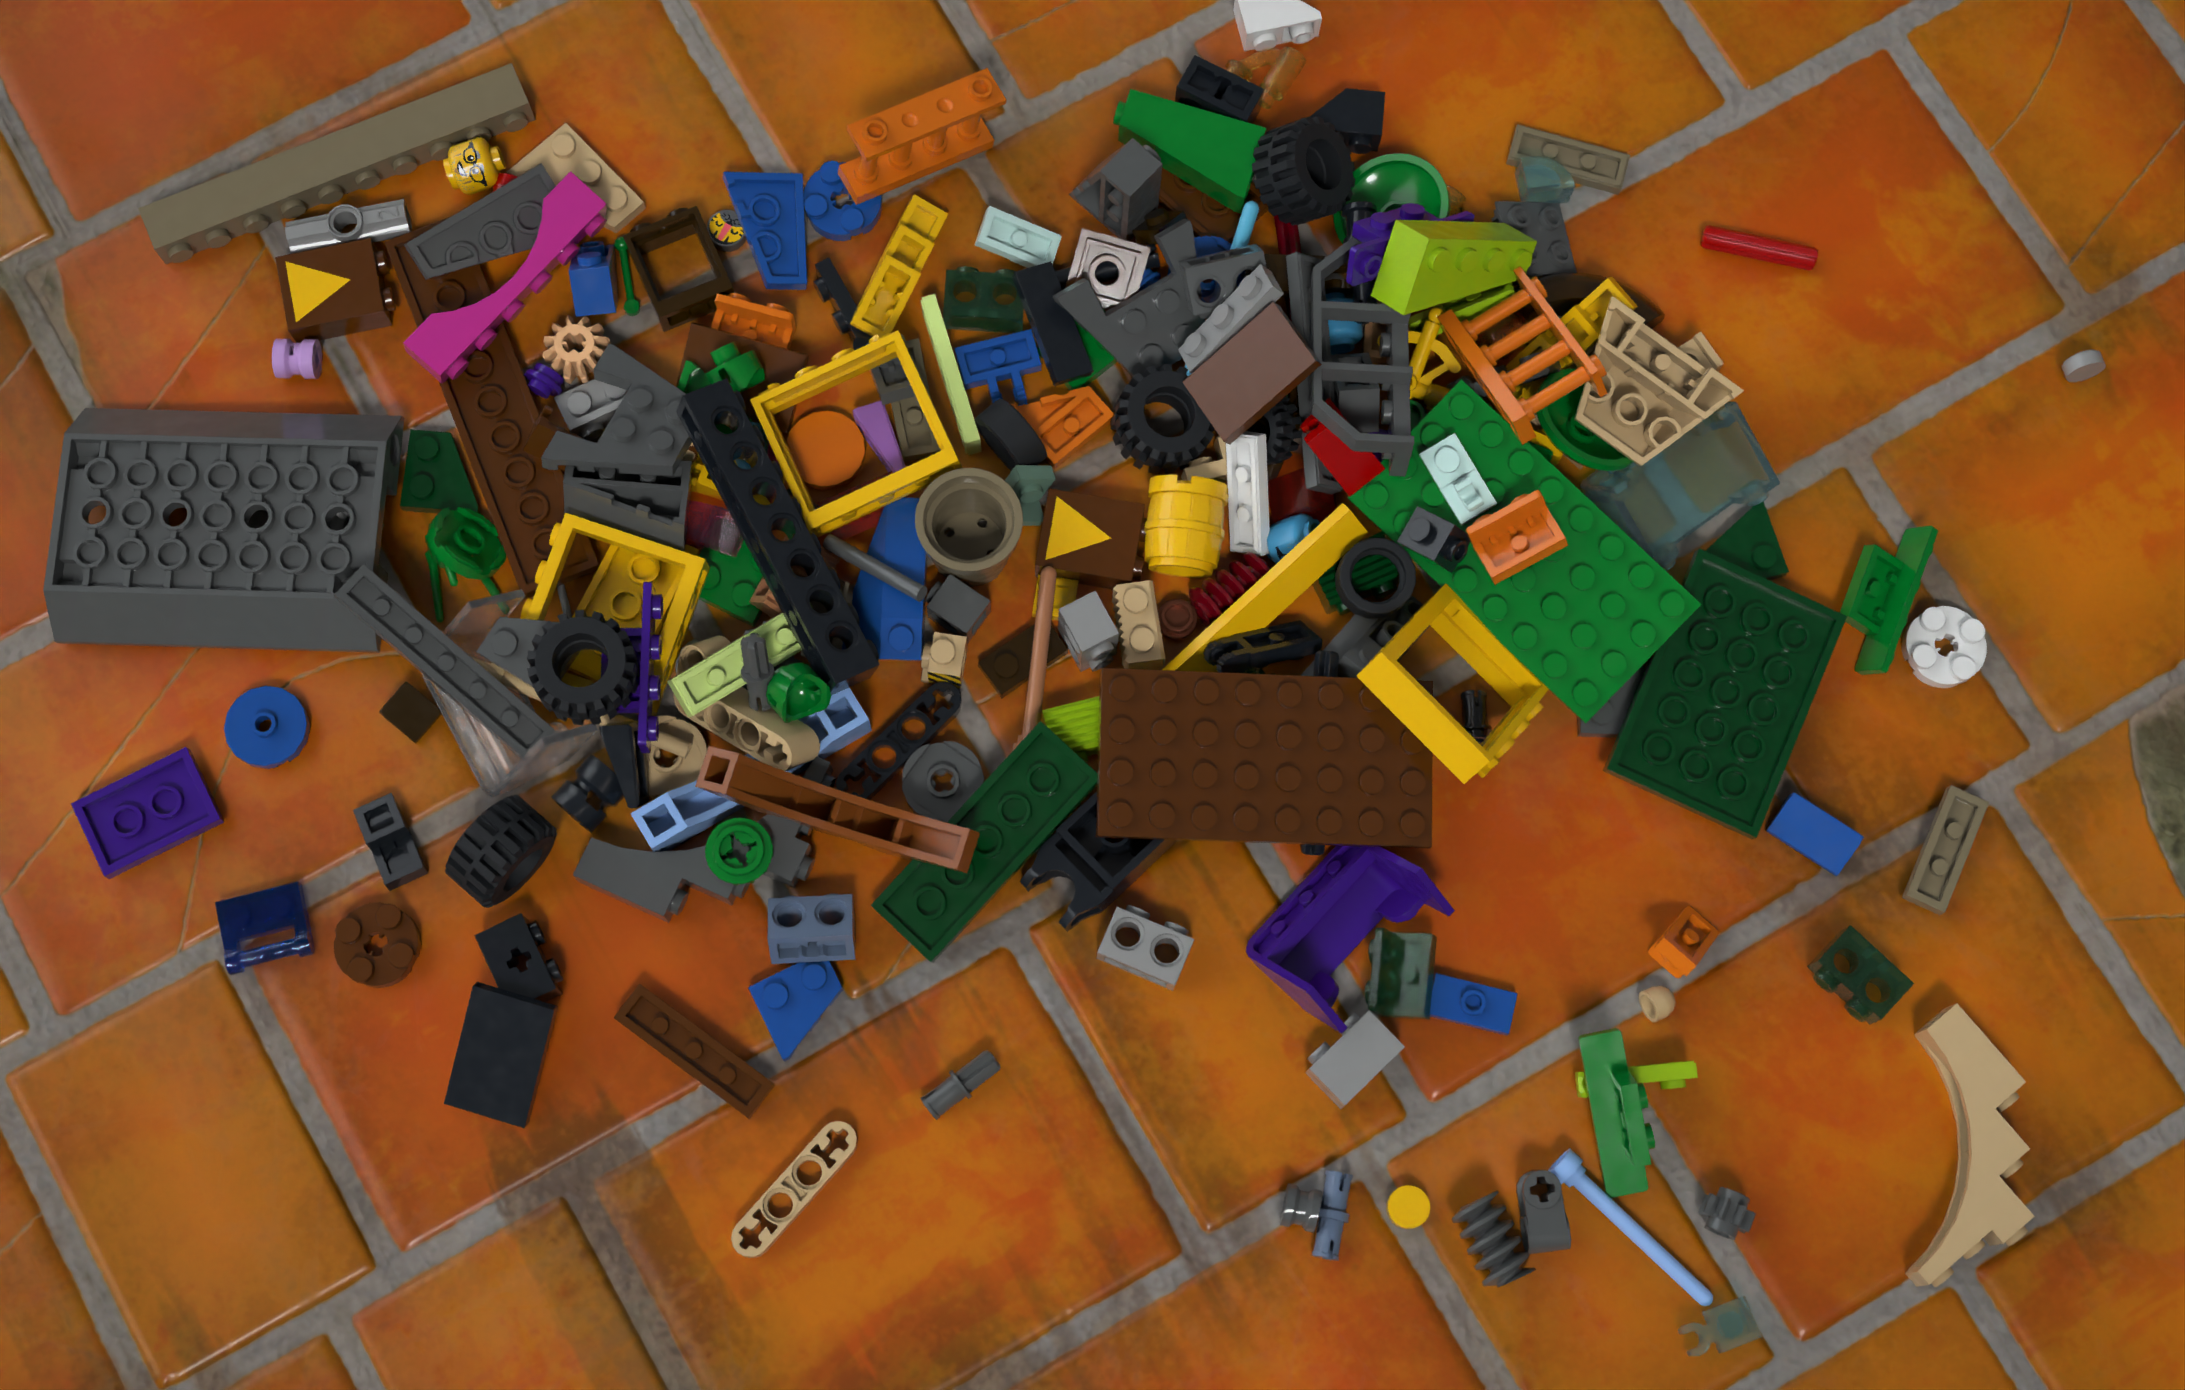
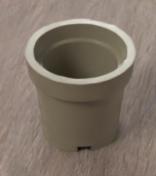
M977 468L956 469L936 478L922 493L915 512L917 536L924 551L934 562L938 571L945 577L951 574L969 587L987 584L998 577L1018 544L1023 526L1021 504L1011 486L996 474ZM984 520L987 522V526L981 528L978 526V522ZM947 530H953L954 535L952 537H947L945 535V532Z

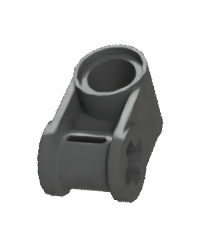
M1547 1170L1529 1171L1523 1174L1516 1185L1524 1250L1530 1255L1570 1249L1571 1233L1565 1213L1562 1187L1559 1179ZM1537 1179L1539 1184H1546L1547 1193L1541 1194L1540 1198L1538 1195H1531L1530 1187L1537 1185Z

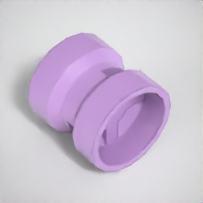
M275 339L272 347L274 376L276 378L289 379L293 375H301L304 379H319L322 371V349L319 340L304 339L301 343H293L291 339Z

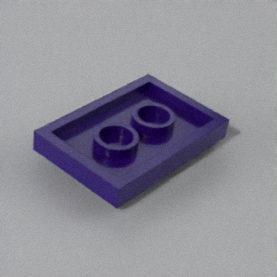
M187 747L71 803L104 877L108 879L224 823V819L192 751Z

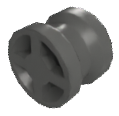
M1289 1183L1284 1196L1280 1225L1289 1227L1292 1224L1302 1226L1305 1231L1314 1233L1321 1207L1322 1191L1313 1189L1310 1192L1301 1191L1297 1185Z

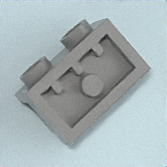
M593 379L555 396L554 399L570 433H575L585 440L593 441L602 436L628 390Z

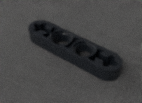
M944 681L930 686L839 774L836 781V789L847 792L848 786L846 781L851 778L856 782L865 775V770L860 766L866 763L871 773L879 777V779L873 782L872 777L869 776L862 783L863 794L858 795L856 792L851 794L871 800L904 768L913 752L921 746L929 744L956 718L962 706L961 695L957 687ZM939 693L945 697L951 694L950 702L952 708L948 710L943 706L940 707L933 714L934 719L938 722L932 725L929 717L919 709L924 706L929 713L936 705L935 695ZM916 719L923 722L926 727L923 737L918 740H909L903 735L902 728L909 720ZM880 748H890L895 752L897 756L896 762L890 768L882 769L873 763V755Z

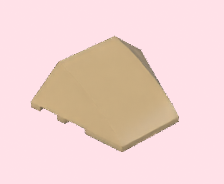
M1612 296L1594 354L1599 358L1607 373L1606 376L1602 377L1608 394L1600 398L1590 383L1586 382L1574 420L1635 464L1642 466L1744 390L1714 368L1706 369L1645 325L1643 317Z

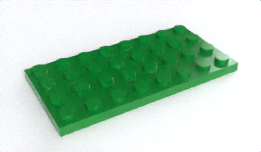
M1461 379L1411 431V436H1414V446L1406 476H1389V459H1384L1381 464L1385 470L1347 498L1385 533L1390 540L1398 543L1400 535L1417 506L1456 525L1467 533L1466 528L1473 525L1479 517L1499 511L1510 505L1520 495L1530 494L1539 490L1544 497L1547 508L1566 537L1568 546L1494 585L1478 558L1471 542L1468 545L1465 558L1457 564L1452 573L1401 544L1399 545L1409 553L1411 559L1440 587L1446 583L1491 633L1586 724L1702 604L1529 442L1522 445L1511 429L1510 424ZM1454 433L1497 502L1496 506L1462 526L1419 457L1420 453Z

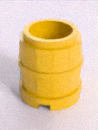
M1157 475L1151 477L1148 497L1151 500L1144 532H1146L1145 561L1149 563L1148 569L1159 574L1176 577L1204 578L1212 576L1213 569H1216L1218 566L1221 544L1225 535V530H1223L1224 506L1228 504V485L1217 480L1198 476H1191V481L1177 480L1178 475Z

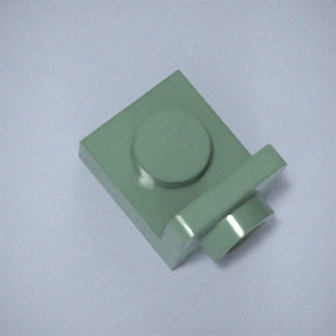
M1015 465L1004 480L1011 486L1020 501L1023 512V526H1040L1043 522L1044 516L1039 501L1056 480L1052 466Z

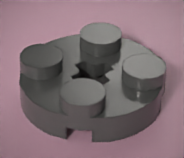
M943 741L944 743H934L932 745L929 743L921 746L907 760L903 769L902 790L908 806L915 814L947 823L984 783V775L978 758L967 747L953 741ZM946 773L951 774L953 777L950 782L954 787L950 791L944 789L940 793L934 790L936 783L932 779L936 774L941 777Z

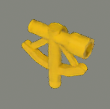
M1439 307L1430 309L1428 321L1425 320L1421 332L1408 330V343L1416 344L1409 366L1413 369L1410 382V400H1413L1414 397L1424 401L1423 404L1427 405L1426 408L1432 410L1451 390L1437 384H1432L1433 379L1448 370L1452 373H1458L1461 370V364L1449 347L1436 339L1441 326L1437 317L1444 313ZM1380 335V336L1378 337V339H1377V343H1378L1379 346H1380V337H1381V335ZM1432 350L1440 356L1444 364L1422 376Z

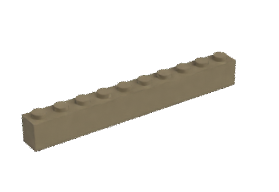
M510 63L138 209L154 250L165 264L171 262L180 263L190 259L194 253L207 248L225 246L231 239L245 233L261 232L269 224L281 219L299 217L307 209L314 206L335 203L343 195L355 190L373 188L381 180L396 174H409L419 165L432 160L440 161L448 158V151L453 145L477 137H482L488 142L491 137L503 132L521 130L529 122L536 119L513 64Z

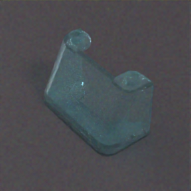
M1728 402L1644 465L1638 466L1632 463L1630 466L1616 471L1596 470L1581 482L1580 488L1585 496L1667 571L1676 563L1675 558L1679 554V549L1676 546L1677 543L1733 503L1755 506L1769 497V491L1779 485L1780 482L1736 402Z

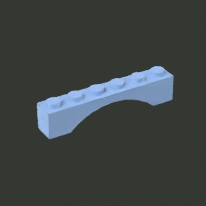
M850 688L831 695L827 709L798 719L815 731L820 743V751L817 757L822 759L829 757L872 731L869 718ZM746 754V755H745V756H747V757H750V758H752V759L757 760L756 758L752 757V756L749 755V754ZM812 760L786 770V772L798 775L808 769ZM696 780L664 793L630 814L653 852H663L674 849L744 806L695 787Z

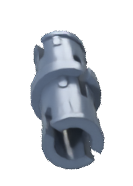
M1326 1170L1314 1249L1311 1256L1339 1261L1344 1223L1349 1222L1350 1214L1346 1213L1353 1175L1347 1173L1342 1175V1172Z

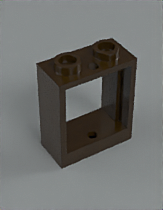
M697 206L690 209H676L669 213L665 219L652 224H639L633 227L630 233L623 235L628 252L663 332L715 312L716 305L714 301L716 295L723 294L728 296L729 293H734L733 286ZM696 234L716 279L661 300L642 255Z

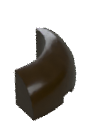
M1558 273L1542 276L1538 279L1547 292L1548 297L1545 300L1557 316H1564L1572 307L1580 304L1607 278L1587 273ZM1616 281L1638 306L1634 312L1645 319V325L1653 329L1663 321L1665 314L1652 301L1633 288ZM1520 286L1514 288L1515 292L1521 290ZM1529 303L1509 316L1520 328L1539 315Z

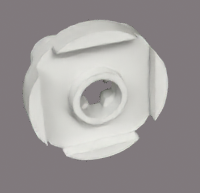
M1950 606L1930 607L1907 626L1902 638V654L1905 661L1908 659L1910 666L1914 669L1912 673L1923 683L1937 688L1954 687L1969 680L1983 666L1987 653V643L1984 637L1985 628L1979 620L1972 618L1968 613ZM1943 638L1948 639L1950 644L1953 645L1954 651H1950L1946 656L1940 655L1938 651L1941 648H1935V641H1941Z

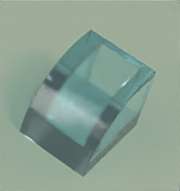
M1530 156L1520 159L1515 172V178L1521 202H1551L1559 204L1569 202L1575 189V183L1570 173L1561 164L1541 156Z

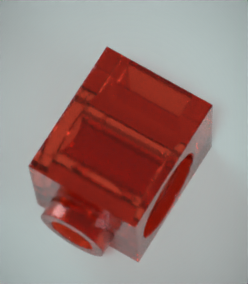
M1304 468L1268 481L1269 506L1272 520L1279 521L1299 513L1308 514L1313 519H1317L1331 514L1335 510L1333 494L1306 489Z

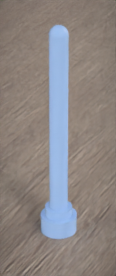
M1571 1148L1566 1150L1548 1171L1559 1179L1560 1184L1564 1183L1569 1188L1574 1186L1701 1306H1709L1713 1302L1712 1292L1585 1174L1586 1168L1581 1165L1583 1160Z

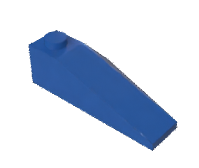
M903 497L884 506L867 554L926 586L927 554L919 541L915 528V512L920 498ZM861 569L853 589L852 605L858 613L859 627L865 638L870 639L876 646L879 660L922 661L926 596L919 602ZM844 642L842 644V650L846 649V645Z

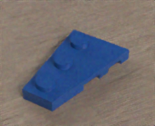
M723 172V181L765 288L806 290L807 266L803 173Z

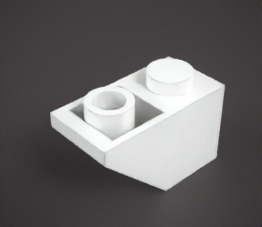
M1301 0L1234 1L1233 11L1244 51L1255 49L1256 51L1263 52L1279 44L1288 42L1303 44L1319 36L1322 22L1321 12Z

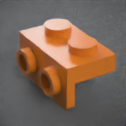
M729 293L728 296L723 294L716 295L714 301L716 312L711 324L712 328L790 349L796 331L794 315L786 307L775 303H768L766 306L752 303L748 297L738 293Z
M1539 490L1516 497L1510 505L1493 514L1479 517L1473 525L1466 528L1471 545L1494 585L1568 546L1566 537L1547 508L1544 497Z

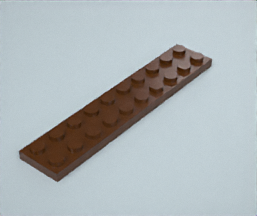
M446 219L384 242L417 327L433 313L454 311L475 304L491 295L480 264L425 280L406 250L404 244ZM502 322L494 330L497 336L493 342L483 351L477 348L467 358L470 363L458 378L452 380L449 377L443 384L440 382L439 384L524 599L534 596L538 586L535 583L538 566L542 560H548L553 547L549 545L552 529L557 522L562 523L565 515L564 474L559 468L558 470L543 468L541 459L523 451L532 427L540 414ZM576 533L557 586L597 571L600 565L588 536Z

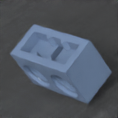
M831 893L823 896L768 898L767 940L771 964L856 960L855 912L852 894L840 895Z

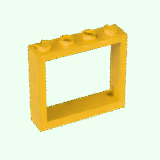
M899 330L893 333L889 332L881 337L876 334L869 339V344L855 351L853 348L842 350L831 358V362L818 368L815 365L803 368L795 374V379L782 385L780 383L767 385V390L750 399L789 488L801 506L802 516L809 531L814 532L817 538L927 487L936 478L949 471L963 468ZM898 357L941 451L816 509L775 420L774 414Z
M565 512L562 523L557 522L552 529L549 545L553 547L548 560H542L538 566L535 575V583L538 584L533 599L528 598L526 600L520 619L544 621L576 533L684 568L660 634L662 639L661 660H654V675L660 676V699L653 700L652 716H656L668 684L667 681L672 674L710 567L705 558ZM565 673L561 679L565 684L574 687H585L595 683L569 673Z
M1446 583L1419 608L1356 675L1463 784L1469 781L1475 774H1478L1481 778L1485 777L1500 762L1499 758L1515 743L1514 739L1530 725L1529 721L1542 710L1543 706L1539 701L1549 690L1491 633ZM1429 625L1511 706L1510 710L1481 745L1397 661Z

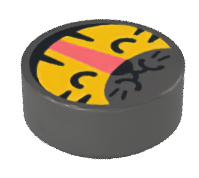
M721 210L709 219L707 230L715 248L731 252L743 246L746 237L736 211Z

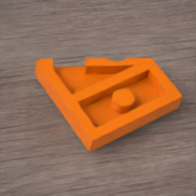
M1090 386L1070 390L1065 395L1053 394L1040 397V401L1020 406H1017L1016 403L1011 404L1025 418L1042 441L1047 452L1045 459L1054 469L1106 428L1114 416L1111 409Z

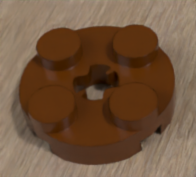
M378 902L362 905L350 912L346 918L340 920L335 929L334 954L340 969L355 982L373 988L389 987L405 979L412 971L411 967L414 965L417 956L419 957L422 948L420 931L414 920L392 904ZM379 934L381 939L385 935L388 939V944L383 946V954L380 956H374V951L368 953L367 945L371 943V937Z

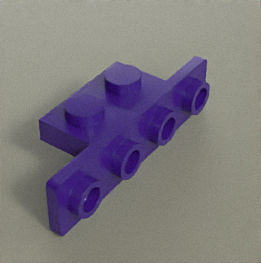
M1407 203L1403 204L1401 208L1388 212H1377L1372 214L1371 217L1355 221L1353 223L1352 237L1362 243L1350 248L1346 282L1351 286H1356L1377 278L1395 220L1474 222V214L1465 211L1439 219L1425 211L1423 206Z
M643 582L642 628H620L622 631L625 630L638 658L640 676L636 677L638 683L636 694L631 692L629 694L631 700L626 708L620 705L616 708L617 713H639L638 746L642 753H651V741H658L659 718L658 716H652L653 700L660 699V676L654 675V660H661L662 639L661 635H655V619L663 618L662 594H656L653 582ZM603 653L601 658V677L608 666V658Z

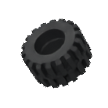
M1305 117L1266 132V135L1261 136L1258 141L1259 147L1255 148L1253 153L1256 160L1255 163H1252V172L1256 176L1254 183L1256 189L1258 188L1261 193L1259 197L1262 203L1268 205V211L1273 216L1278 215L1279 221L1285 224L1290 222L1291 225L1304 224L1341 211L1346 202L1351 200L1353 195L1351 188L1355 187V178L1353 177L1355 166L1350 158L1352 153L1349 146L1345 145L1342 134L1340 132L1336 133L1334 125L1330 122L1324 123L1323 118Z
M1163 364L1159 371L1156 370L1155 366L1148 367L1142 375L1137 373L1132 377L1114 404L1112 410L1114 416L1110 421L1111 429L1116 430L1112 437L1115 446L1119 444L1124 446L1120 454L1125 459L1131 455L1136 460L1133 466L1141 469L1145 464L1149 466L1148 473L1157 474L1161 468L1164 469L1165 474L1174 473L1178 467L1183 470L1189 466L1188 463L1200 456L1214 436L1212 433L1215 430L1183 384V381L1189 377L1186 375L1187 368L1180 366L1175 372L1172 371L1171 364ZM1161 402L1173 407L1183 420L1184 433L1177 437H1165L1153 431L1146 422L1144 406L1149 403Z
M575 610V617L570 619L566 612L557 616L560 621L558 624L553 626L548 621L542 626L545 634L542 637L536 634L532 640L534 651L528 650L527 661L530 664V668H527L529 679L533 684L532 686L544 707L549 712L553 711L557 718L565 722L567 718H570L574 725H583L584 720H590L592 725L602 723L600 717L608 714L611 720L618 715L616 708L620 705L626 708L631 702L629 698L630 692L636 694L638 688L636 677L640 676V667L630 638L625 630L622 631L619 624L615 620L610 618L606 621L602 613L593 611L592 617H588L585 610ZM592 649L607 656L608 666L604 675L592 685L574 687L565 684L560 679L563 663L570 655L577 651Z
M519 795L508 796L485 810L466 829L449 855L445 866V873L484 908L492 907L516 893L535 874L553 847L557 836V829Z

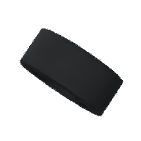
M999 398L975 418L977 429L985 442L1011 471L1015 465H1038L1047 457L1046 449L1036 432L1025 418L1007 401Z
M1368 538L1356 543L1340 560L1335 573L1336 591L1341 602L1352 613L1367 619L1384 618L1397 612L1412 596L1416 585V567L1409 553L1398 543L1385 538ZM1368 555H1381L1388 558L1396 566L1399 573V585L1391 598L1382 602H1371L1363 599L1355 591L1352 584V571L1355 564L1361 558Z

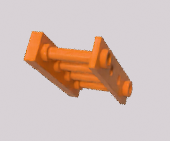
M985 68L849 124L846 130L862 156L839 165L838 175L853 201L858 205L991 149L995 140L982 120L981 114L1005 105L1007 100L988 68Z
M1520 266L1513 270L1521 288L1515 294L1470 321L1464 319L1460 322L1452 309L1437 318L1450 345L1503 419L1510 424L1520 443L1524 445L1536 437L1530 421L1536 418L1534 414L1586 382L1590 383L1600 398L1608 393L1602 377L1606 376L1607 373L1599 358L1595 354L1588 357L1545 300L1548 295L1540 280L1536 276L1530 279ZM1529 303L1539 315L1489 347L1485 344L1478 347L1475 343L1478 340V334ZM1548 329L1558 340L1554 345L1508 373L1504 370L1497 373L1493 368L1497 365L1496 361ZM1567 355L1578 367L1526 400L1524 397L1516 400L1513 395L1516 392V386Z

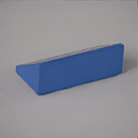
M1796 793L1790 794L1785 799L1766 832L1835 876H1838L1864 839L1861 834Z

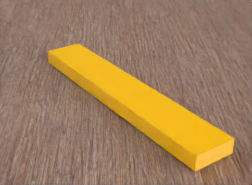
M1342 503L1162 670L1218 672L1216 670L1217 667L1212 664L1210 665L1204 658V649H1206L1210 642L1212 643L1214 640L1217 642L1219 639L1228 638L1234 634L1267 627L1369 532L1352 511Z

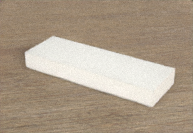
M1245 431L1230 445L1226 443L1230 551L1244 554L1252 552L1257 556H1264L1270 554L1267 547L1270 527L1266 434Z

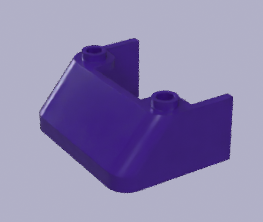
M1336 845L1255 932L1247 943L1246 953L1261 971L1306 1012L1338 1032L1343 1033L1348 1027L1331 1008L1339 994V986L1330 976L1383 917L1395 923L1408 921L1418 913L1424 904L1447 916H1450L1455 910L1421 867L1380 846Z

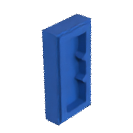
M1436 973L1433 978L1425 1016L1507 1036L1510 1032L1518 993Z

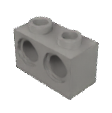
M1096 590L1059 609L1058 631L1080 672L1091 668L1092 671H1097L1109 665L1114 660L1112 656L1117 654L1119 632Z
M1127 905L1126 910L1116 907L1098 949L1096 959L1173 991L1194 942L1193 938L1187 936L1189 931L1172 922L1166 921L1165 925L1162 926L1150 921V914L1135 906ZM1124 927L1133 928L1139 935L1138 943L1131 947L1122 946L1116 939L1117 931ZM1164 943L1172 945L1177 950L1178 958L1171 963L1160 962L1154 953V949L1158 945Z

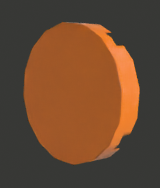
M829 410L812 412L798 420L789 431L786 441L804 484L809 488L821 491L833 490L835 487L845 486L852 482L862 470L866 457L864 437L856 423L844 414Z

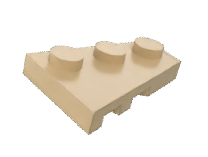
M564 123L507 171V174L519 177L542 163L555 186L571 171L607 204L606 215L604 216L607 222L603 227L615 233H618L646 209L644 202L567 123Z

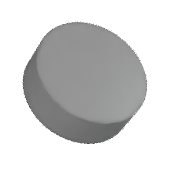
M2086 350L2066 359L2062 365V370L2068 382H2078L2099 374L2105 369L2106 364L2100 351Z

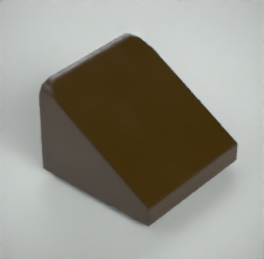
M405 682L379 711L388 722L415 744L443 714L437 706L408 682Z

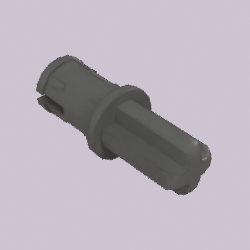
M751 633L750 636L743 637L741 640L744 663L741 669V678L747 683L750 708L758 711L757 698H760L762 711H766L772 708L767 702L766 691L769 682L774 676V666L768 660L766 640L760 637L758 633Z
M985 1050L956 1073L951 1070L949 1072L950 1077L920 1099L937 1120L963 1098L967 1097L970 1099L972 1097L970 1093L997 1073L1001 1068L1000 1064L990 1051Z

